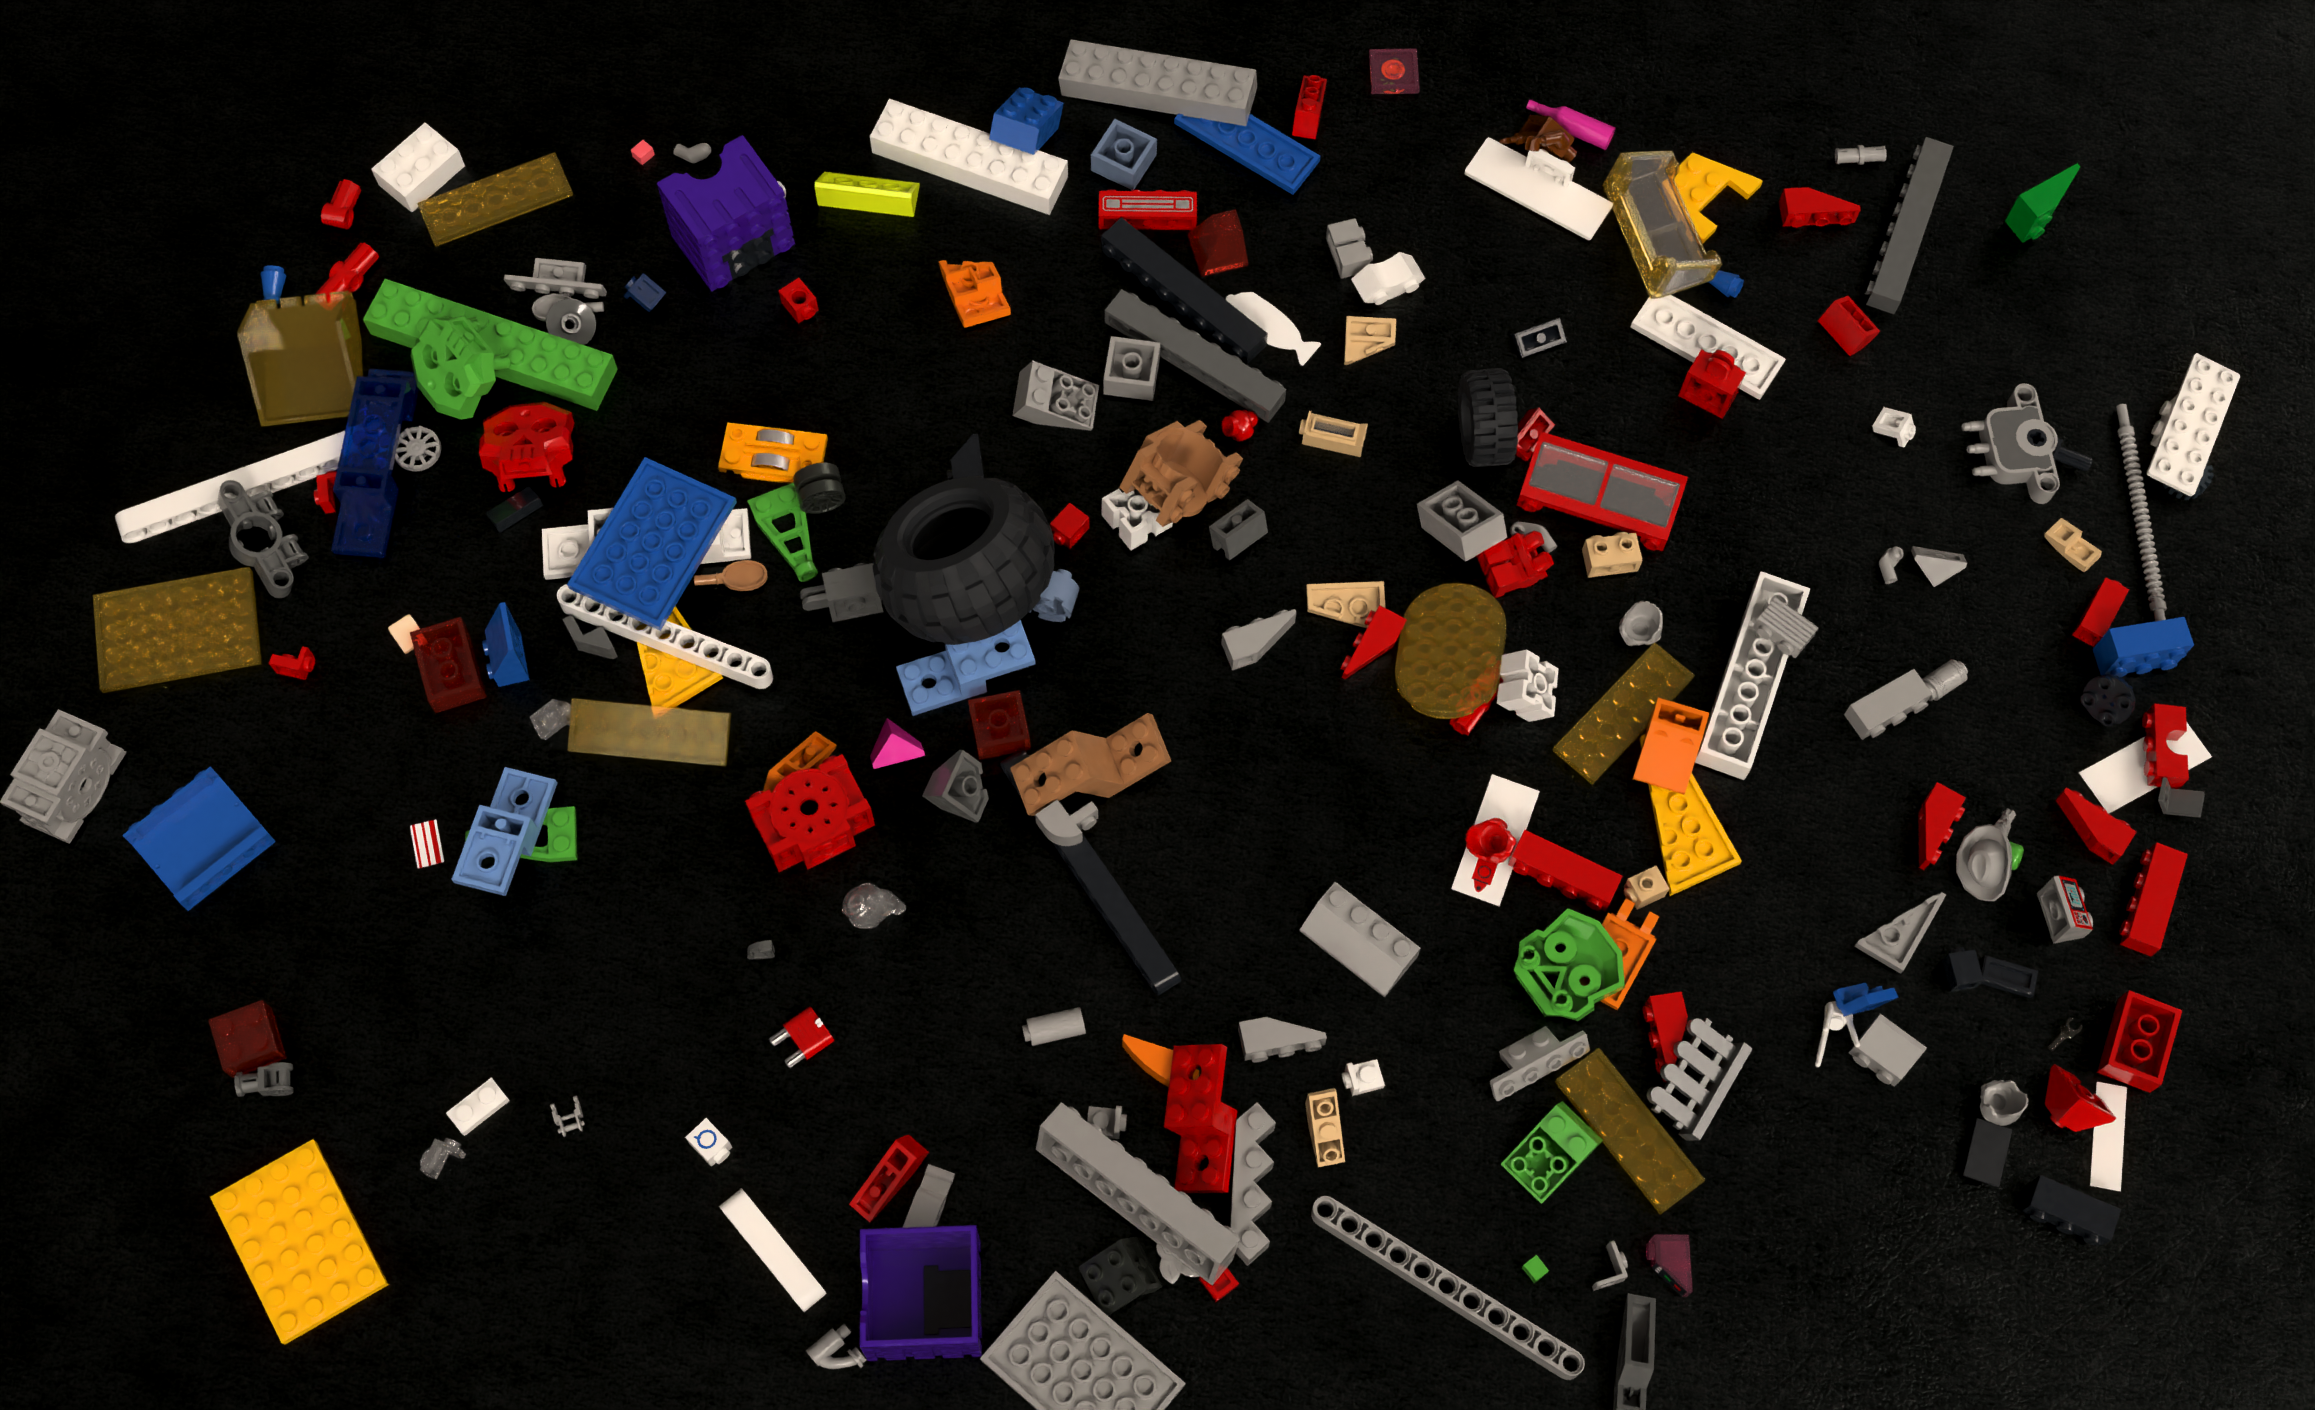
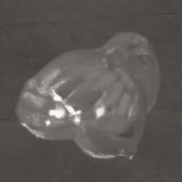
M868 883L851 889L844 897L842 904L843 913L848 916L850 922L855 927L865 929L877 927L889 914L900 915L906 910L904 903L891 891L880 889Z

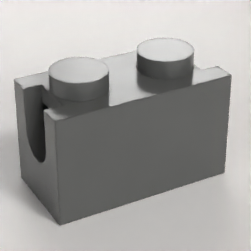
M1248 499L1209 526L1213 548L1217 551L1222 548L1226 558L1229 560L1268 533L1264 511Z

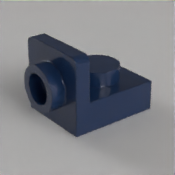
M643 273L638 279L633 276L627 283L625 288L628 291L624 297L626 299L629 297L633 298L650 312L666 292Z

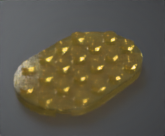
M1450 583L1428 589L1413 600L1404 615L1407 621L1400 634L1395 666L1397 688L1401 696L1412 705V708L1424 715L1440 719L1463 717L1474 713V709L1483 703L1487 704L1497 691L1506 641L1505 614L1499 602L1491 594L1473 585Z

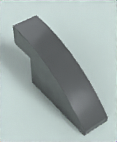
M1627 1294L1618 1350L1613 1410H1646V1389L1654 1370L1655 1298Z

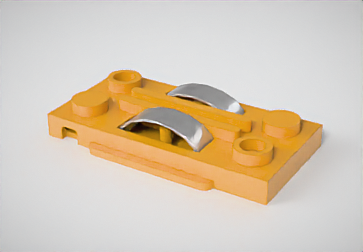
M727 423L718 466L719 472L732 470L734 474H741L743 478L788 484L794 483L793 476L797 471L808 465L823 463L828 440L827 434Z

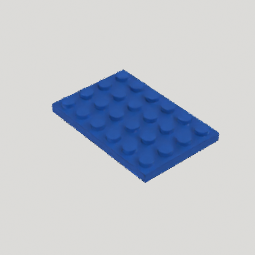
M644 457L567 583L568 588L661 631L736 505V498Z

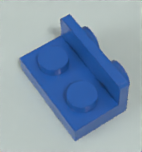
M1866 983L1833 991L1836 1005L1841 1010L1843 1017L1873 1010L1899 998L1895 988L1883 990L1882 986L1869 990Z

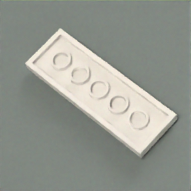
M1658 287L1654 289L1631 324L1632 329L1691 362L1695 361L1701 349L1714 353L1716 350L1729 353L1735 359L1734 365H1737L1746 372L1739 389L1759 400L1786 360L1784 357Z

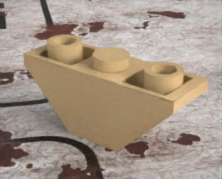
M1336 1089L1309 1093L1305 1105L1308 1127L1318 1167L1345 1162Z

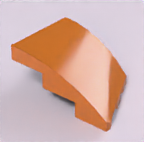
M946 260L939 261L946 287L964 328L1011 315L1010 306L1002 293L1001 277L993 262L974 263L963 261L962 265L947 264Z

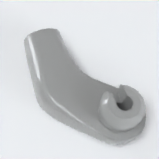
M1515 522L1510 528L1512 536L1517 533L1526 535L1532 531L1540 532L1544 539V544L1541 547L1545 552L1550 553L1557 548L1548 531L1541 525Z

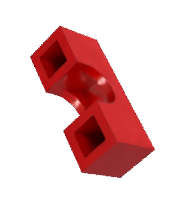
M2154 703L2144 713L2142 718V726L2146 729L2143 750L2146 752L2147 759L2144 764L2147 786L2161 787L2162 779L2166 777L2171 788L2180 789L2189 780L2188 755L2177 754L2171 751L2166 740L2178 741L2187 731L2186 707Z

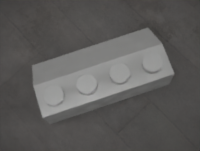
M1336 882L1318 901L1300 928L1301 933L1383 997L1389 993L1416 960L1421 949Z

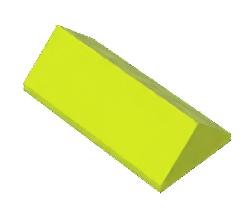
M824 172L815 181V192L819 206L914 217L920 183Z

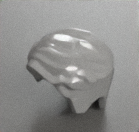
M1648 601L1635 603L1621 618L1619 630L1625 643L1629 646H1639L1643 644L1650 645L1660 640L1663 629V617L1661 610L1655 604H1651Z
M1994 1080L1981 1086L1980 1110L1983 1117L1989 1122L2000 1126L2009 1125L2015 1122L2027 1108V1094L2021 1092L2015 1082L2011 1080Z

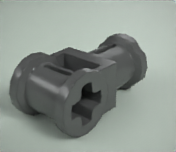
M273 1063L268 1066L258 1067V1072L243 1074V1072H236L234 1083L237 1096L243 1097L245 1093L259 1092L263 1096H286L292 1094L293 1087L290 1086V1071L293 1070V1064Z

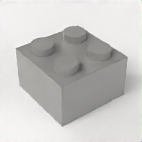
M1111 336L1103 380L1104 394L1153 401L1160 361V343Z

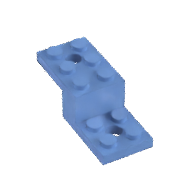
M1020 620L995 636L976 642L945 645L946 651L896 666L912 716L986 693V680L1035 665V658ZM1000 642H1004L1010 647L1006 652L1001 653L995 650V646ZM927 678H932L937 683L933 688L928 689L922 686V682Z
M505 767L491 806L479 805L452 881L456 884L506 896L521 854L532 855L557 786L556 780ZM520 794L529 795L528 802L523 805H517L515 800ZM486 857L495 858V863L491 868L484 869L481 867V863Z

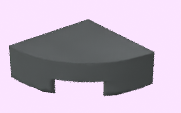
M772 940L756 942L747 948L748 959L775 957V948Z

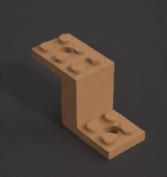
M1147 713L1107 738L1072 730L1010 769L1028 815L1035 816V814L1054 801H1060L1075 791L1110 798L1171 762V759L1153 715ZM1141 743L1143 750L1139 756H1136L1134 753L1135 746ZM1042 773H1045L1047 779L1041 787L1039 777Z

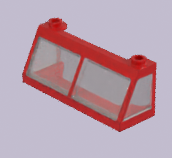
M1540 431L1517 506L1522 507L1528 512L1541 510L1545 506L1628 533H1636V535L1641 536L1640 541L1647 549L1663 551L1688 477Z

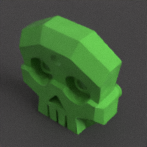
M443 316L430 319L420 334L419 343L411 350V360L417 387L437 412L461 420L472 418L481 396L488 394L496 381L495 371L508 369L510 367L509 357L505 358L507 355L504 353L494 356L493 351L478 334L481 329V323L477 321L478 318L466 319L465 316Z
M1567 908L1544 932L1537 929L1520 941L1514 972L1518 981L1545 1017L1561 1016L1578 1022L1594 1011L1595 1003L1625 988L1622 951L1598 920ZM1559 944L1566 947L1562 953L1557 952L1555 949ZM1545 976H1558L1555 988H1553ZM1582 977H1587L1590 983L1583 986L1579 981Z

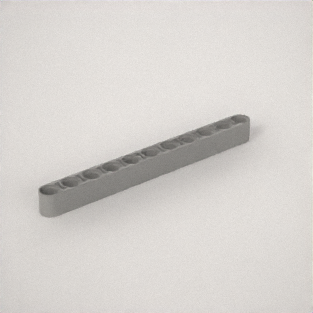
M1322 1196L1314 1202L1311 1211L1313 1221L1372 1260L1560 1378L1571 1380L1583 1371L1585 1365L1584 1358L1575 1349L1329 1196ZM1322 1205L1328 1206L1332 1211V1215L1322 1217L1318 1214L1317 1208ZM1346 1220L1352 1221L1356 1226V1230L1348 1233L1342 1229L1341 1223ZM1370 1235L1376 1236L1380 1241V1246L1376 1248L1369 1247L1365 1238ZM1400 1251L1404 1256V1261L1401 1263L1393 1262L1390 1258V1252ZM1424 1266L1428 1270L1429 1276L1427 1278H1419L1416 1276L1414 1268ZM1439 1282H1449L1453 1287V1292L1450 1294L1443 1293L1439 1288ZM1471 1296L1476 1299L1477 1308H1467L1463 1302L1464 1297ZM1488 1313H1499L1502 1317V1323L1499 1325L1492 1324L1488 1319ZM1513 1328H1523L1527 1334L1526 1340L1516 1339L1513 1335ZM1544 1342L1550 1346L1552 1352L1550 1356H1544L1539 1352V1343ZM1570 1358L1575 1361L1576 1371H1567L1563 1366V1359Z

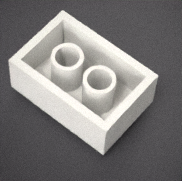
M424 123L371 170L378 185L409 211L413 212L465 165L459 150Z

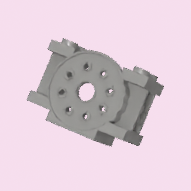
M58 709L45 730L39 728L10 775L14 780L1 798L0 803L22 816L20 821L70 844L84 822L82 819L100 801L109 782L110 774L113 775L126 752L106 739L108 733L105 729ZM86 780L84 787L80 790L82 783Z

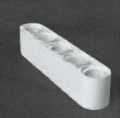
M742 1188L719 1206L803 1312L827 1294Z

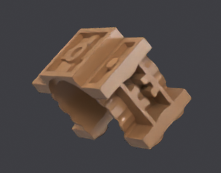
M1201 420L1186 427L1176 421L1146 436L1119 487L1126 494L1137 489L1149 504L1160 510L1156 521L1162 527L1172 522L1177 523L1182 517L1194 516L1202 511L1206 502L1209 503L1216 498H1223L1230 489L1228 485L1240 471L1238 467L1243 458L1236 452L1225 457L1210 439L1204 437L1203 433L1207 426Z

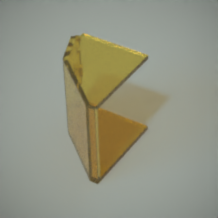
M330 292L332 303H328L326 294L322 293L305 295L306 306H302L300 296L280 298V309H277L275 299L261 300L250 304L237 331L261 427L363 415L362 344L356 302L353 299L352 292Z

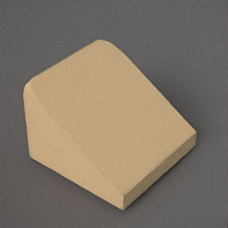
M410 614L388 627L389 632L405 654L427 641V638Z

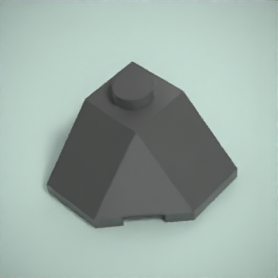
M964 750L957 751L932 773L922 796L942 810L973 822H979L989 800L987 789H983L980 774H983L981 763Z

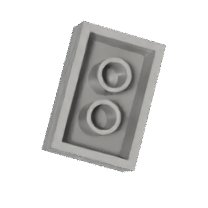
M1460 481L1454 482L1417 503L1421 527L1464 561H1468L1507 538L1503 513Z

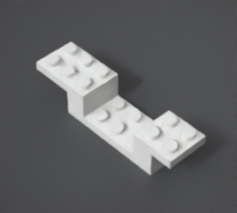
M613 508L588 510L587 525L542 529L543 571L546 580L572 577ZM747 508L731 511L701 564L751 559Z

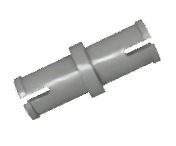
M1858 145L1857 148H1836L1835 163L1857 162L1858 165H1863L1864 162H1885L1886 147H1864L1863 145Z

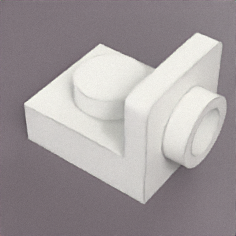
M1885 407L1872 425L1875 433L1897 438L1900 447H1905L1907 442L1914 437L1916 431L1911 414Z
M1377 1059L1353 1065L1352 1062L1346 1064L1345 1072L1342 1073L1344 1086L1346 1089L1350 1088L1352 1096L1378 1090L1385 1086Z

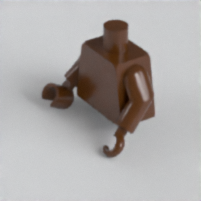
M1530 115L1521 130L1514 134V137L1498 141L1501 144H1526L1525 149L1539 152V149H1544L1550 155L1558 159L1563 158L1567 162L1572 161L1577 154V151L1571 147L1574 137L1550 116Z

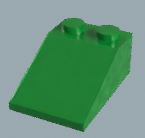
M2078 163L2019 195L2005 222L2022 243L2030 238L2033 240L2037 239L2045 232L2044 227L2052 220L2053 212L2080 168Z

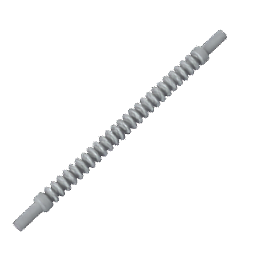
M2120 404L2116 406L2120 425L2118 436L2121 439L2120 444L2123 445L2121 447V450L2124 451L2122 456L2125 458L2123 463L2127 464L2124 469L2127 470L2126 476L2129 477L2127 482L2129 483L2128 489L2131 490L2129 495L2132 496L2130 499L2133 503L2131 507L2135 509L2133 515L2136 516L2134 521L2137 522L2135 524V528L2138 529L2136 534L2139 535L2137 540L2141 542L2138 546L2141 548L2140 554L2143 555L2141 557V561L2144 562L2142 567L2145 568L2143 573L2147 575L2144 578L2148 582L2146 584V587L2149 588L2147 594L2151 595L2148 597V600L2151 602L2149 604L2150 612L2154 613L2155 621L2166 620L2164 611L2167 610L2166 602L2163 600L2165 596L2161 594L2163 592V588L2160 587L2162 582L2159 581L2161 575L2157 574L2160 569L2156 567L2159 563L2155 561L2157 559V555L2154 554L2156 549L2153 547L2155 542L2151 541L2154 536L2151 534L2152 529L2149 528L2151 522L2148 521L2150 516L2147 515L2149 509L2146 508L2148 503L2145 502L2147 498L2143 495L2145 489H2143L2144 483L2141 482L2143 480V477L2140 476L2142 471L2139 469L2141 465L2137 463L2139 457L2137 456L2138 451L2135 450L2137 445L2135 444L2134 427L2130 426L2127 405Z

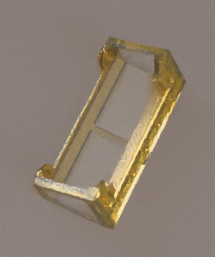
M1672 151L1620 153L1603 184L1609 201L1613 203V211L1651 299L1662 298L1713 280L1722 266L1721 258L1716 251L1710 250L1707 253L1705 252L1674 179L1679 173V163L1676 161Z

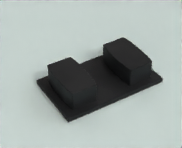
M1977 1118L1963 1176L1999 1187L2012 1129Z

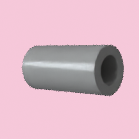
M1080 1007L1026 1019L1027 1025L1022 1026L1025 1042L1031 1041L1032 1046L1086 1034Z

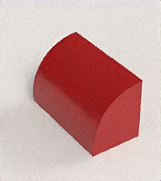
M1849 296L1835 300L1818 320L1849 356L1864 348L1880 332Z

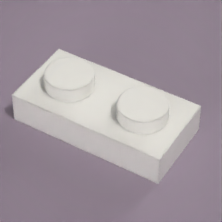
M490 1078L446 1112V1114L465 1136L510 1100L495 1081Z

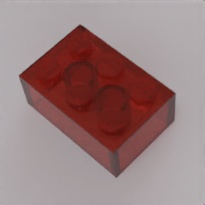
M461 617L410 632L427 699L435 713L487 697L470 635Z

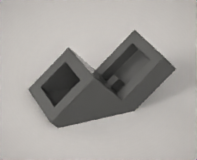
M572 615L563 619L579 651L610 659L618 657L602 626L583 635Z

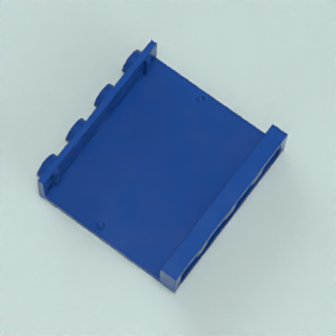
M211 766L207 770L199 772L194 777V780L185 787L177 789L171 798L163 804L155 806L149 815L141 821L132 824L128 831L123 834L124 838L132 844L170 889L178 902L188 911L276 842Z

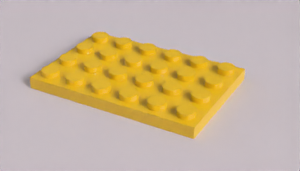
M314 1139L210 1197L281 1343L284 1345L389 1285Z

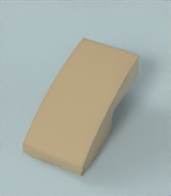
M2061 518L2044 536L2064 558L2082 572H2085L2101 557L2102 551L2081 538V530Z

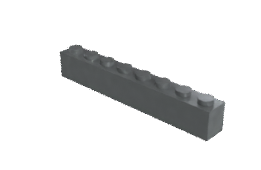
M1928 137L1925 138L1922 146H1916L1912 159L1916 160L1915 165L1910 164L1906 174L1909 182L1908 184H1903L1899 197L1903 198L1902 202H1897L1892 216L1896 217L1895 222L1891 221L1886 231V236H1889L1888 242L1884 241L1881 246L1879 255L1883 256L1882 260H1877L1872 272L1876 276L1875 280H1870L1865 292L1866 295H1869L1866 305L1895 314L1902 300L1954 146Z
M1121 289L1105 309L1106 324L1131 339L1159 342L1160 357L1246 410L1254 412L1264 421L1269 423L1285 402L1286 389L1280 382L1265 377L1257 368L1247 366L1237 356L1224 352L1216 343H1210L1203 339L1196 331L1183 327L1175 318H1169L1162 314L1155 306L1142 302L1137 295L1127 293Z

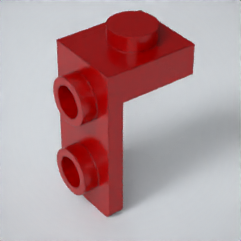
M354 467L340 472L328 471L325 474L316 475L317 490H314V499L316 504L322 507L325 514L336 512L334 489L374 483V478L367 467Z

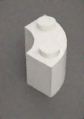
M1398 252L1383 262L1368 264L1351 280L1365 303L1380 305L1405 292L1411 293L1419 287V283L1426 278L1412 255Z

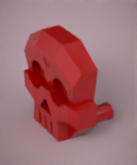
M547 402L509 405L483 420L484 434L480 438L479 455L483 468L496 475L500 491L506 492L504 484H506L508 492L512 491L515 488V482L513 481L515 478L549 475L550 485L553 487H557L555 479L558 480L559 487L566 483L562 467L573 459L571 434L574 420L572 412Z

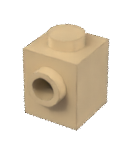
M1654 866L1628 878L1624 885V895L1626 899L1635 903L1634 906L1638 910L1665 897L1670 888L1658 867Z

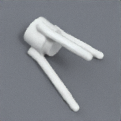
M1836 1001L1828 1002L1825 1006L1823 1031L1815 1062L1816 1067L1821 1065L1829 1029L1840 1030L1846 1024L1854 1046H1860L1853 1024V1015L1843 1017L1841 1010L1836 1005Z

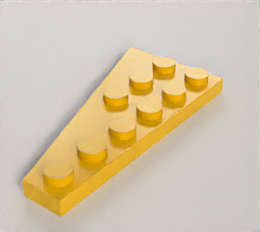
M675 606L667 621L691 630ZM639 625L636 630H643L647 625ZM663 634L659 639H667L671 634ZM637 642L655 719L723 679L719 673ZM687 643L683 648H691L694 643Z
M1645 734L1642 735L1641 738H1640L1641 748H1642V744H1643V741H1644ZM1692 773L1684 795L1648 784L1667 885L1670 888V896L1740 865L1742 860Z

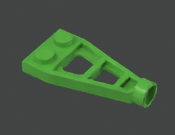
M794 483L747 500L758 527L793 568L799 581L805 582L816 577L818 571L812 559L806 512L800 509ZM789 513L794 514L796 523L794 529L780 533L772 524V520ZM800 537L803 550L791 554L784 542Z
M575 807L549 808L543 825L548 827V844L545 847H534L531 856L521 854L520 858L545 862L577 860ZM470 830L466 831L465 833V842L467 840Z

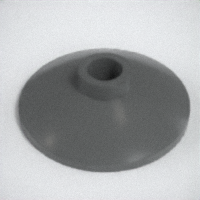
M563 299L556 302L549 309L546 316V329L549 334L585 345L592 339L595 333L596 320L592 310L582 301ZM571 321L573 329L566 328L565 322Z

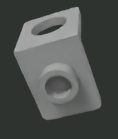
M1614 1240L1610 1241L1606 1248L1617 1276L1596 1282L1592 1286L1593 1291L1623 1282L1628 1277L1625 1268H1628L1626 1257L1622 1251H1618Z

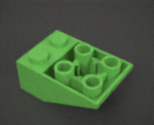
M1562 1101L1541 1120L1501 1165L1542 1204L1595 1150L1603 1139Z

